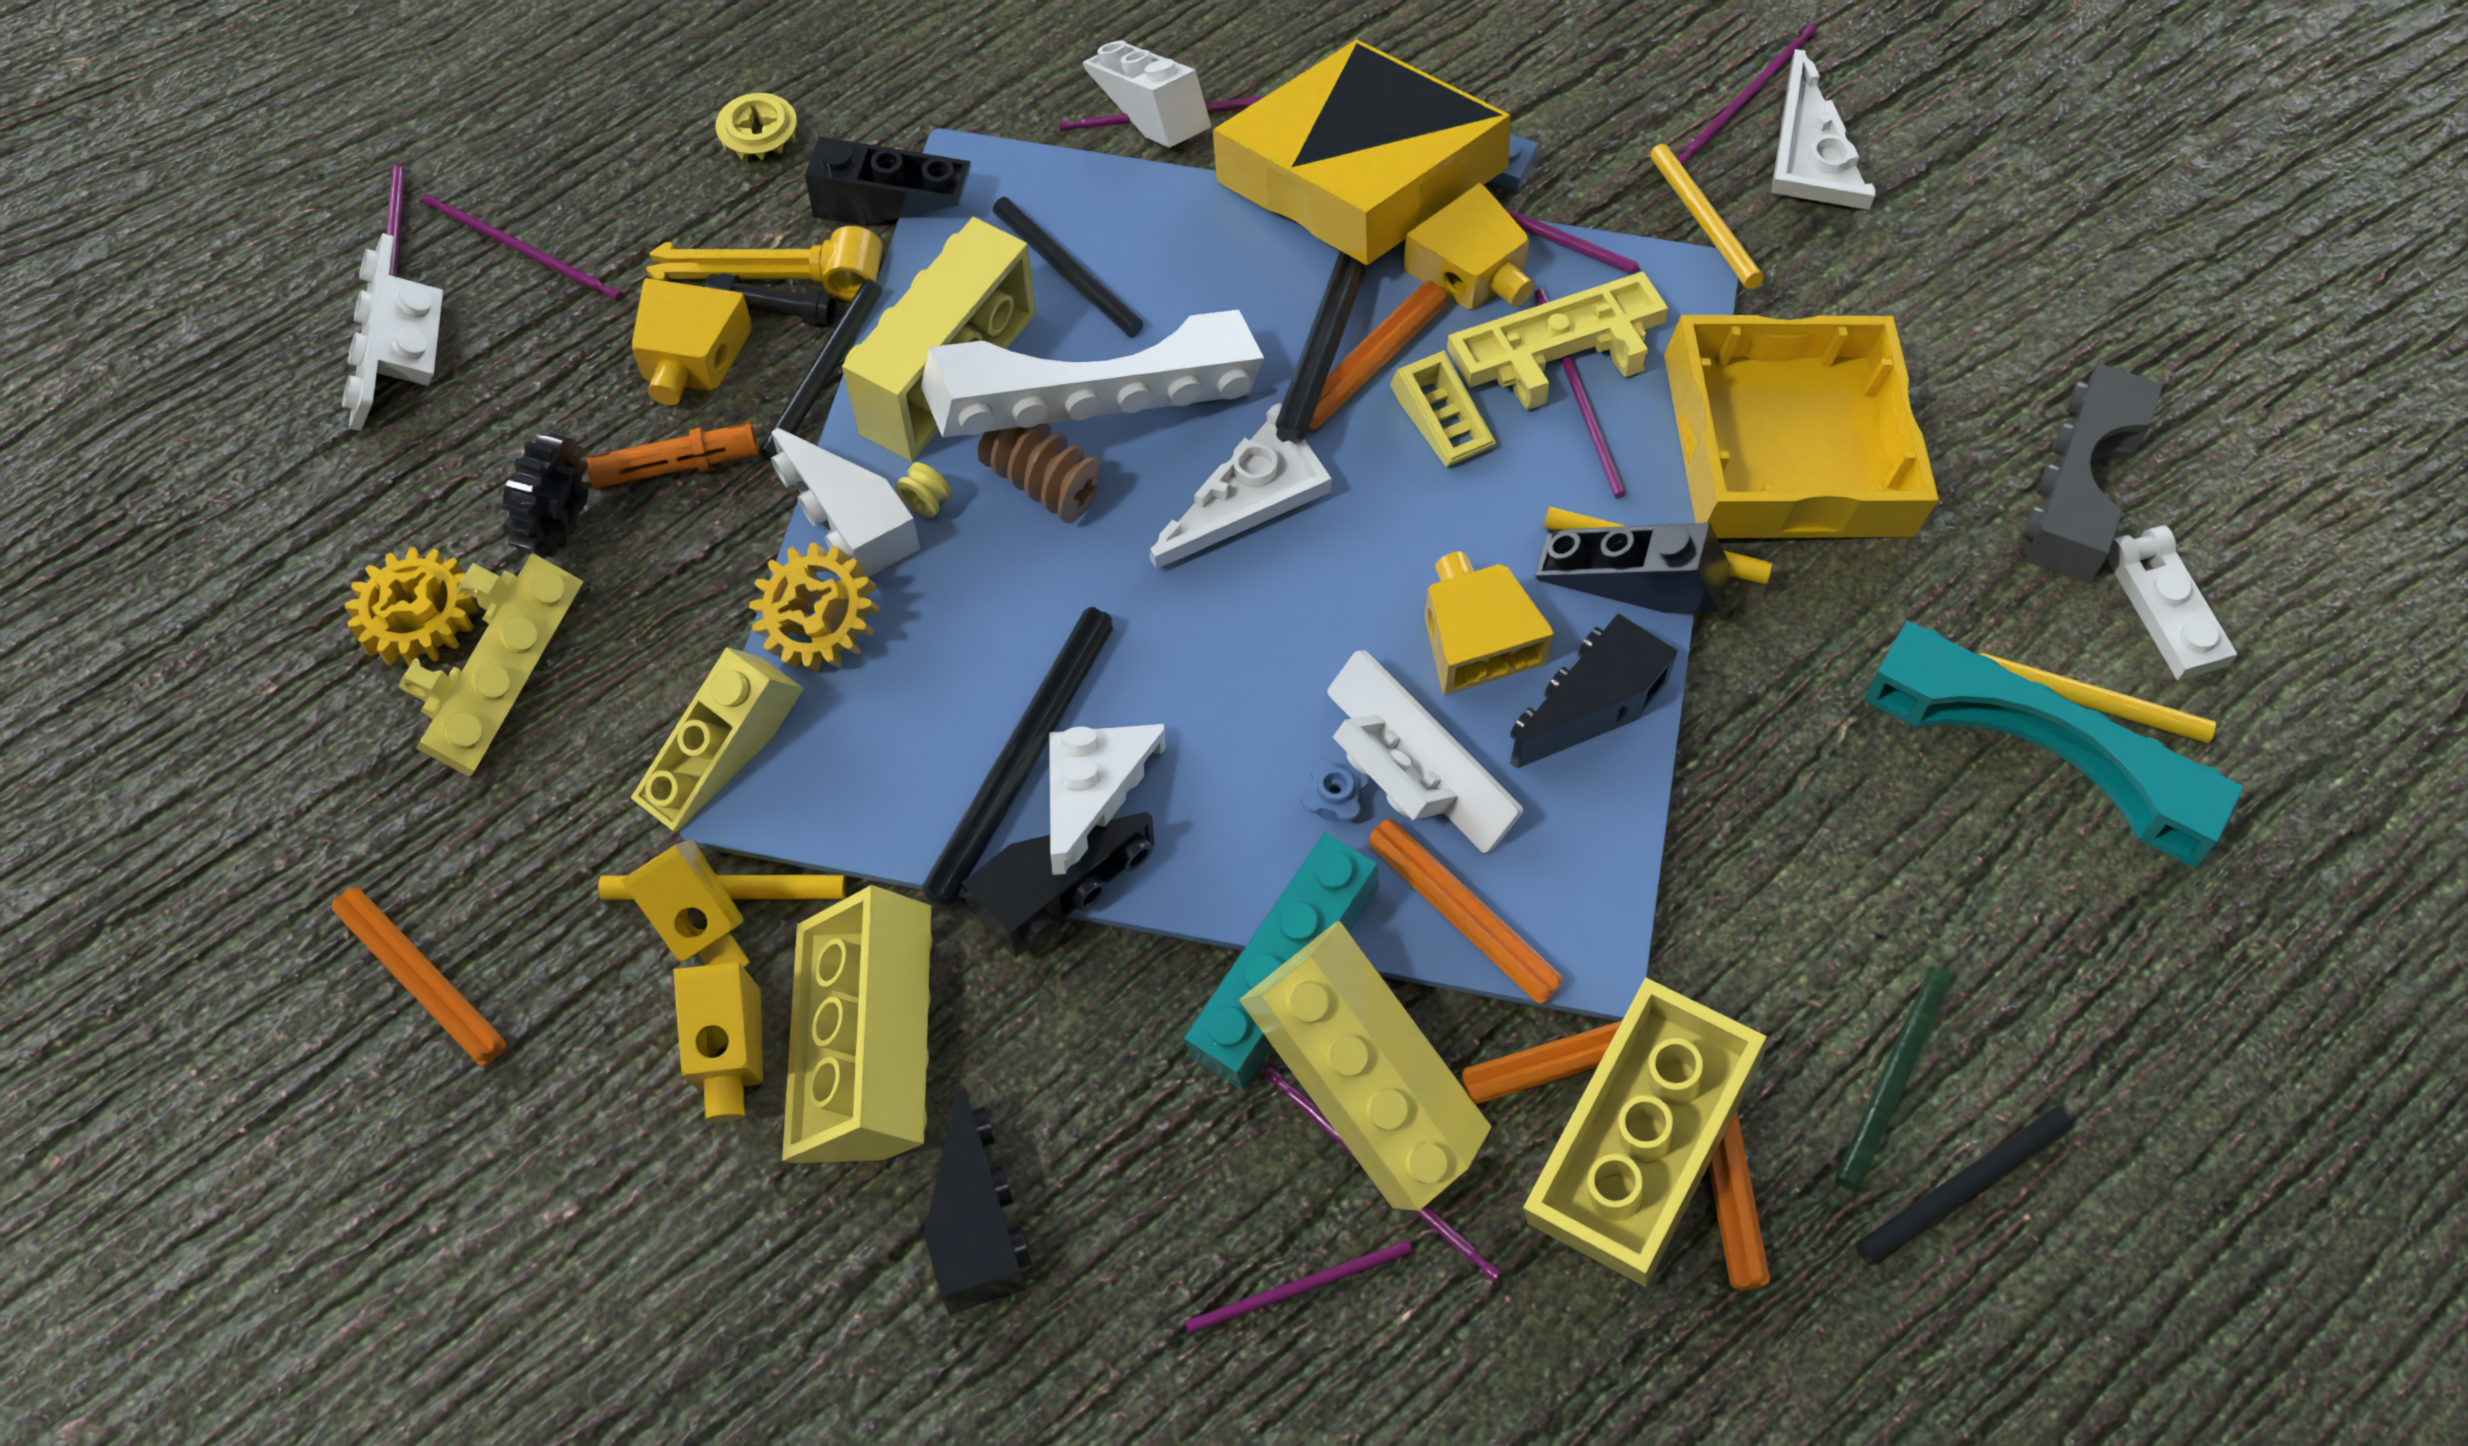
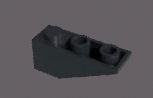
M819 136L805 172L813 217L867 225L958 206L971 168V161Z
M1710 523L1548 530L1535 577L1538 581L1663 613L1719 612L1730 563Z
M1619 613L1604 630L1595 627L1582 643L1578 652L1580 659L1572 669L1569 670L1566 667H1562L1553 676L1544 693L1546 700L1536 711L1531 707L1527 708L1516 721L1510 733V737L1515 740L1510 764L1520 768L1636 721L1668 682L1678 650Z
M1147 811L1110 820L1106 826L1095 825L1087 835V851L1077 863L1067 869L1066 874L1053 875L1050 835L1009 844L962 882L968 909L1015 959L1029 947L1037 949L1043 946L1054 936L1059 928V923L1077 908L1085 910L1092 906L1103 895L1106 884L1123 870L1131 872L1146 861L1155 845L1153 817Z
M966 1089L956 1091L924 1231L941 1298L949 1315L1026 1290L1020 1269L1032 1265L1021 1226L1008 1230L1001 1207L1014 1203L1003 1166L990 1169L985 1155L984 1147L996 1144L985 1106L972 1110Z

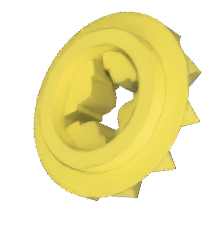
M751 93L732 100L720 111L715 124L717 136L725 152L735 151L741 160L746 159L751 154H756L762 161L767 152L773 151L782 154L784 143L795 141V127L798 126L793 107L783 98L769 93ZM759 118L760 124L763 125L762 133L753 134L754 119Z

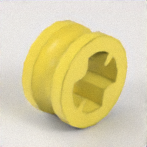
M915 462L907 470L908 477H901L895 484V491L903 503L912 511L926 518H934L940 510L939 503H946L952 496V489L945 478L935 469L926 464Z

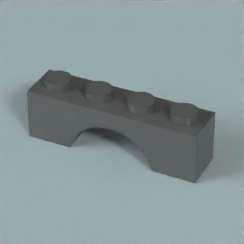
M2098 363L2088 383L2077 381L2065 410L2074 414L2072 423L2063 421L2051 452L2060 455L2058 464L2049 462L2037 490V494L2046 497L2043 507L2036 504L2033 506L2022 533L2023 537L2031 539L2024 561L2091 584L2109 553L2122 513V509L2109 500L2097 486L2092 476L2091 464L2108 458H2132L2151 424L2163 384Z

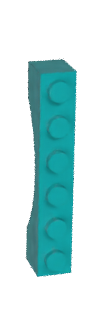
M1908 620L1879 667L1864 699L1865 702L1916 728L1940 725L1981 727L2011 734L2046 748L2074 765L2098 785L2124 815L2139 841L2195 869L2218 842L2244 787L2226 778L2221 772L2212 767L2199 765L2167 749L2158 740L2134 733L2112 722L2103 713L2086 709L2056 694L2048 686L2038 682H2031L2001 667L1993 659L1972 653L1946 640L1937 631L1922 628Z

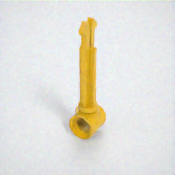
M858 226L838 228L832 233L830 240H825L823 245H813L811 249H675L672 242H665L649 254L653 262L663 264L647 266L646 270L652 279L668 281V279H707L711 273L720 274L721 272L739 275L740 279H812L815 283H823L825 289L829 293H834L837 298L851 301L865 279L877 283L883 244L875 233Z

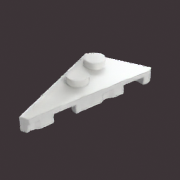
M1795 49L1790 67L1771 193L1870 210L1875 197V188L1872 183L1865 184L1856 166L1859 155L1854 145L1845 136L1846 129L1832 100L1825 101L1817 86L1820 75L1814 63L1807 58L1804 50Z
M1281 403L1269 409L1267 421L1251 440L1244 438L1234 449L1232 458L1228 462L1221 464L1194 494L1195 503L1178 522L1172 519L1159 534V540L1150 548L1149 554L1150 560L1156 569L1331 492L1332 479L1306 440L1304 439L1302 442L1294 444L1291 441L1282 442L1277 438L1275 423L1282 407Z
M1164 724L1103 729L1073 727L1064 732L1049 733L1050 852L1053 875L1066 874L1067 869L1080 860L1088 849L1087 835L1095 825L1106 826L1126 801V793L1136 787L1145 776L1144 762L1151 753L1162 754L1166 749Z

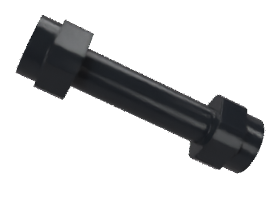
M724 272L720 274L711 273L705 284L707 288L743 293L747 306L801 315L804 324L816 326L821 324L831 325L836 315V295L825 292L824 289L807 287L805 293L802 294L741 283L739 275Z

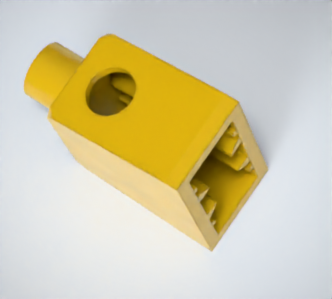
M1481 183L1475 185L1406 234L1403 269L1423 283L1433 281L1438 287H1443L1447 293L1446 297L1466 309L1478 308L1495 294H1498L1515 308L1522 305L1529 298L1535 287L1534 281L1523 273L1526 267L1529 248L1527 234Z
M645 278L632 339V351L642 377L650 381L648 394L652 399L664 405H676L679 403L685 387L708 391L718 388L753 328L743 293Z
M1462 551L1449 553L1437 561L1435 570L1440 582L1434 583L1427 588L1424 614L1444 696L1548 663L1554 633L1508 567L1497 564L1474 571L1467 554Z
M693 839L673 845L621 879L628 892L681 963L696 953L699 954L705 965L739 962L744 967L750 963L730 933L732 929L744 922L743 917ZM691 907L697 908L705 914L707 918L705 930L697 929L690 922L689 912Z
M739 962L673 969L682 1075L697 1090L704 1091L706 1121L728 1122L742 1119L745 1117L743 1087L758 1085L763 1082L761 989ZM727 1048L726 1051H725L722 1055H720L719 1057H717V1055L720 1053V1051H722L723 1049Z

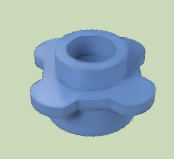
M1320 759L1314 762L1310 767V775L1313 778L1310 789L1303 792L1301 798L1304 809L1310 813H1316L1321 818L1329 821L1347 822L1357 818L1360 813V805L1358 803L1360 791L1367 788L1368 775L1361 773L1354 767L1349 770L1336 767L1328 759ZM1337 786L1341 791L1338 794H1333L1329 789Z

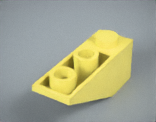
M726 647L632 794L631 799L672 831L678 832L774 737L804 688L764 658Z

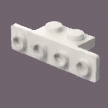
M382 233L375 251L365 250L359 279L367 281L368 286L367 291L361 290L358 295L354 311V321L363 324L361 333H354L348 356V364L356 365L357 369L356 376L349 375L342 400V407L351 409L349 429L361 431L372 406L376 373L427 386L434 374L443 290L389 275L393 236Z
M1359 650L1353 653L1327 691L1332 700L1351 718L1345 719L1333 736L1335 741L1347 752L1346 756L1350 764L1361 773L1369 775L1387 793L1386 798L1389 804L1402 815L1410 817L1412 820H1417L1444 813L1481 852L1493 851L1522 815V806L1366 650Z

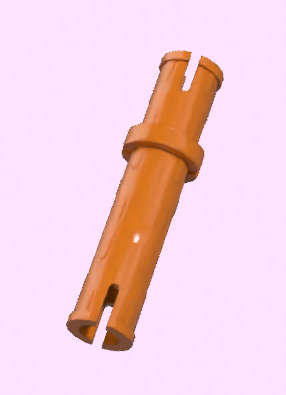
M747 421L744 424L706 432L701 427L690 429L687 436L642 444L598 455H587L586 462L588 463L587 470L594 490H601L608 486L649 479L693 468H698L700 473L712 470V464L749 456H759V446L754 426L751 421Z

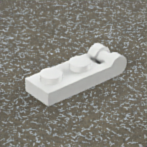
M2162 525L2145 530L2139 538L2133 539L2129 535L2114 538L2107 555L2109 565L2177 681L2230 666L2238 654L2176 553V542L2171 530ZM2148 559L2153 569L2145 571L2140 560Z

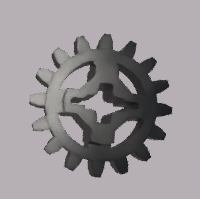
M539 433L535 443L527 442L525 444V456L520 459L516 458L514 462L516 473L513 479L507 480L503 493L502 509L509 511V517L503 525V530L511 532L508 544L517 547V552L528 555L534 553L543 559L544 556L554 557L557 547L565 548L567 545V535L575 532L577 528L575 520L579 512L583 511L584 506L587 505L588 482L582 481V476L588 468V463L581 461L584 449L581 446L575 445L576 440L551 433L548 435Z

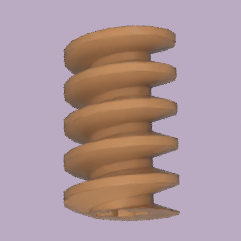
M1047 423L1029 428L1016 427L987 431L980 439L977 449L978 461L986 467H992V470L1001 478H1008L1009 483L1018 490H1025L1026 495L1035 502H1042L1043 507L1052 514H1059V518L1065 523H1074L1090 506L1095 496L1098 476L1101 471V461L1097 457L1089 456L1084 459V449L1081 446L1073 444L1067 447L1068 439L1060 432L1051 435V427Z

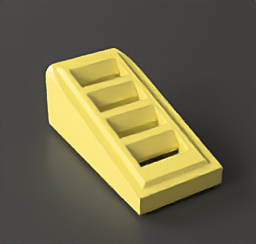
M1445 350L1397 369L1390 387L1400 405L1446 468L1495 446L1496 442ZM1433 383L1437 390L1424 395L1421 388ZM1445 399L1448 406L1433 412L1430 405ZM1454 415L1461 421L1444 429L1439 423ZM1466 431L1473 437V440L1454 448L1449 441L1450 438Z

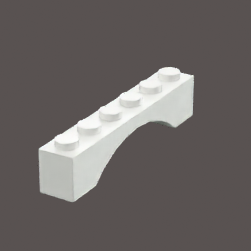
M1231 310L1190 315L1177 331L1159 344L1134 355L1107 361L1065 362L1046 360L1012 352L986 341L929 347L921 388L943 438L966 434L978 435L987 431L1016 427L1029 428L1038 424L1066 420H1085L1090 417L1124 412L1136 413L1146 409L1174 405L1186 406L1191 403L1217 399H1236L1241 396L1250 395L1264 357L1240 311Z

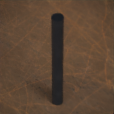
M1001 197L996 201L993 206V213L1028 243L1033 250L1128 337H1133L1139 333L1143 327L1142 319L1008 197Z
M869 279L863 281L763 442L759 453L767 460L771 461V457L778 454L771 432L780 428L795 435L877 302L883 290L876 282Z
M2054 1107L1856 1242L1855 1248L1859 1256L1870 1266L1880 1261L2073 1127L2069 1115L2062 1108Z

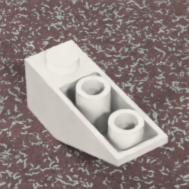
M1114 41L1105 44L1098 49V55L1083 62L1084 69L1122 112L1129 116L1130 121L1146 138L1170 148L1212 127L1195 69L1174 62L1172 59H1166L1150 53L1148 50L1129 45L1125 41Z
M780 428L771 432L778 453L771 457V461L780 480L787 488L795 484L801 493L797 497L799 504L812 526L821 523L828 532V535L825 536V541L829 550L833 546L839 547L847 554V561L855 558L866 568L861 577L869 578L921 550L914 518L886 478Z

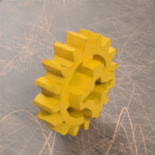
M810 542L807 556H803L801 552L792 546L787 549L789 561L787 564L782 566L772 559L768 562V566L774 574L770 581L756 579L754 583L764 592L763 599L749 602L750 609L763 615L762 619L752 625V629L760 636L768 637L763 645L766 651L775 656L782 653L781 661L793 668H796L802 661L804 667L812 672H819L822 658H825L834 667L842 666L841 651L847 649L856 655L861 652V648L855 640L859 633L871 636L874 634L875 630L865 622L866 615L878 613L880 606L865 596L877 589L876 584L868 577H861L866 568L855 558L847 561V554L839 547L833 546L826 554L825 549L818 543ZM816 572L832 573L839 576L842 580L836 582L831 578L823 582L818 578ZM815 611V614H813L812 616L808 615ZM793 632L796 635H800L805 632L806 635L811 637L813 643L794 641L788 634Z
M415 547L409 548L406 559L400 561L392 553H388L385 559L386 567L380 570L375 566L368 565L365 568L370 577L367 583H352L351 588L358 599L345 602V609L352 618L347 622L348 627L369 656L379 653L385 664L390 666L398 659L399 655H402L408 666H410L415 658L418 659L419 655L427 653L433 662L439 660L438 648L443 644L457 649L460 645L454 636L457 631H472L474 626L467 614L479 611V605L473 596L466 592L462 594L455 593L465 575L458 561L454 557L444 561L439 550L436 549L430 551L425 559L421 558Z

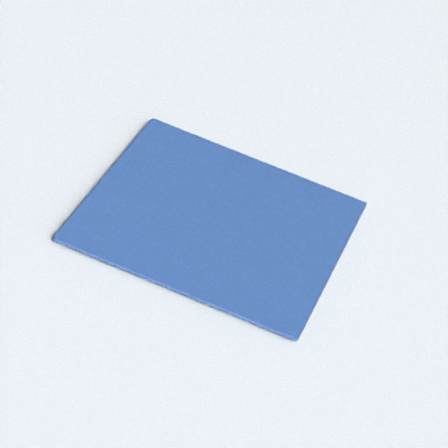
M942 128L931 131L923 153L971 161V168L959 205L899 218L877 279V284L882 288L883 292L859 329L853 347L857 344H862L878 325L883 312L897 304L910 289L915 276L933 263L942 252L948 238L954 233H959L972 217L1024 241L993 213V206L996 201L1001 197H1008L1142 319L1143 327L1138 334L1128 337L1028 245L1036 315L1006 350L1046 360L1065 362L1107 361L1134 355L1159 344L1177 331L1190 315L1239 310L1264 357L1250 395L1241 396L1236 399H1217L1191 403L1186 406L1174 405L1141 410L1136 413L1124 412L1090 417L1085 420L1047 423L1051 427V435L1060 432L1068 439L1067 447L1073 444L1081 446L1084 449V459L1089 456H1095L1101 461V471L1098 476L1095 496L1087 510L1074 523H1065L1059 518V514H1052L1043 507L1042 502H1035L1026 495L1025 490H1018L1009 483L1008 478H1001L992 470V467H986L978 461V444L984 433L943 438L939 430L913 462L859 435L843 373L818 447L886 478L894 491L895 484L901 477H908L907 470L913 463L920 462L926 464L945 478L952 489V496L946 503H939L940 510L934 518L923 517L905 505L914 518L921 550L869 577L876 584L877 589L865 597L880 606V611L873 615H866L865 622L875 631L873 636L859 633L855 640L861 648V652L858 655L847 649L840 652L842 666L836 668L828 663L825 658H822L819 672H812L804 667L802 661L796 668H793L781 661L782 653L775 656L766 651L763 645L768 637H762L751 629L743 652L764 658L802 686L804 690L774 737L679 830L682 840L693 839L698 848L923 890V882L1083 611L1089 607H1095L1100 611L1107 612L1112 617L1113 630L1053 732H1064L1073 727L1103 729L1164 724L1166 749L1162 754L1151 753L1144 762L1145 776L1136 787L1126 793V801L1111 819L1147 811L1153 817L1155 845L1151 854L1137 869L1131 872L1123 870L1106 884L1103 895L1092 906L1085 910L1077 908L1067 916L1068 918L1243 951L1322 834L1326 832L1378 863L1379 889L1349 934L1381 977L1612 1021H1622L1647 975L1694 612L1663 613L1538 581L1535 573L1549 530L1543 528L1549 506L1626 526L1695 523L1664 353L1681 315L1734 314L1738 277L1717 248L1539 221L1636 261L1641 270L1639 272L1644 271L1668 307L1666 323L1645 329L1646 336L1643 342L1648 348V353L1645 354V370L1643 372L1624 377L1612 362L1609 349L1598 352L1594 346L1570 354L1625 491L1624 497L1619 499L1614 497L1560 358L1546 362L1545 371H1542L1549 382L1546 404L1526 410L1515 396L1513 386L1509 385L1502 388L1497 379L1470 388L1447 351L1448 335L1539 306L1534 294L1538 289H1544L1549 302L1633 275L1523 230L1529 239L1526 267L1523 273L1534 281L1535 287L1529 298L1522 305L1514 308L1498 294H1495L1478 308L1466 309L1446 297V306L1321 426L1316 430L1307 431L1306 442L1332 479L1330 493L1156 569L1150 560L1149 554L1150 548L1159 540V534L1172 519L1178 522L1195 503L1194 494L1221 464L1228 462L1232 458L1234 449L1244 438L1251 440L1266 423L1269 409L1278 403L1283 404L1340 250L1313 236L1296 221L1284 215L1268 211L1218 183L1216 171ZM1406 239L1367 266L1330 371L1423 284L1422 281L1403 269ZM1445 350L1496 442L1493 448L1447 468L1400 405L1390 387L1397 369ZM1432 383L1422 387L1421 390L1425 395L1437 390V388ZM1443 399L1430 406L1434 412L1448 406V403ZM1454 415L1439 423L1444 429L1461 421ZM1466 431L1450 438L1449 441L1454 448L1473 440V437ZM797 501L776 562L782 566L789 562L787 549L792 546L801 552L803 556H807L810 542L818 543L825 549L826 554L829 551L825 541V536L828 535V532L821 523L816 526L811 525L799 501ZM1462 551L1467 554L1474 571L1497 564L1508 567L1548 622L1554 636L1546 665L1444 696L1436 669L1424 612L1427 588L1434 583L1440 582L1435 570V564L1449 553ZM816 572L818 578L823 582L831 578L836 582L842 580L839 576L832 573ZM815 611L808 615L812 616L813 614H815ZM757 613L754 623L762 619L763 615ZM1619 613L1678 650L1668 682L1636 721L1520 768L1510 764L1515 742L1510 737V733L1516 721L1527 708L1531 707L1536 711L1546 700L1544 693L1553 676L1562 667H1566L1569 670L1572 669L1580 659L1578 652L1582 643L1595 627L1604 630ZM793 632L788 634L794 641L813 643L811 637L806 635L805 632L800 635H796ZM1366 650L1522 806V815L1493 851L1481 852L1444 813L1417 820H1412L1410 817L1402 815L1389 804L1386 798L1387 793L1369 775L1367 788L1360 791L1358 799L1360 813L1354 820L1347 822L1329 821L1321 818L1316 813H1310L1304 809L1301 798L1303 792L1310 789L1313 779L1310 775V767L1314 762L1320 759H1328L1336 767L1348 770L1353 768L1347 759V752L1333 738L1344 720L1351 718L1332 700L1327 691L1355 651ZM1049 740L970 875L1009 844L1050 835ZM1337 786L1329 789L1333 794H1338L1341 791ZM1385 819L1395 820L1554 967L1563 978L1561 987L1555 995L1543 1004L1536 1003L1370 848L1368 843L1369 835L1375 827ZM963 888L958 897L965 898Z

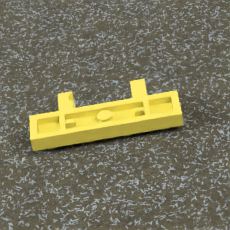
M1644 271L1450 334L1448 335L1447 351L1470 388L1497 379L1502 388L1512 385L1515 396L1523 407L1529 410L1544 405L1547 402L1549 382L1542 372L1545 371L1546 362L1595 346L1598 352L1610 350L1612 362L1624 377L1643 372L1645 370V354L1648 353V348L1643 342L1646 336L1645 329L1666 323L1668 307Z
M531 553L517 577L507 571H503L502 575L498 576L473 563L465 573L455 593L462 594L466 592L475 597L478 605L487 610L482 619L489 625L461 671L459 668L453 667L447 676L442 670L431 672L421 667L419 659L415 658L398 686L403 691L424 701L425 704L421 712L433 719L416 749L471 777L584 581L534 553Z

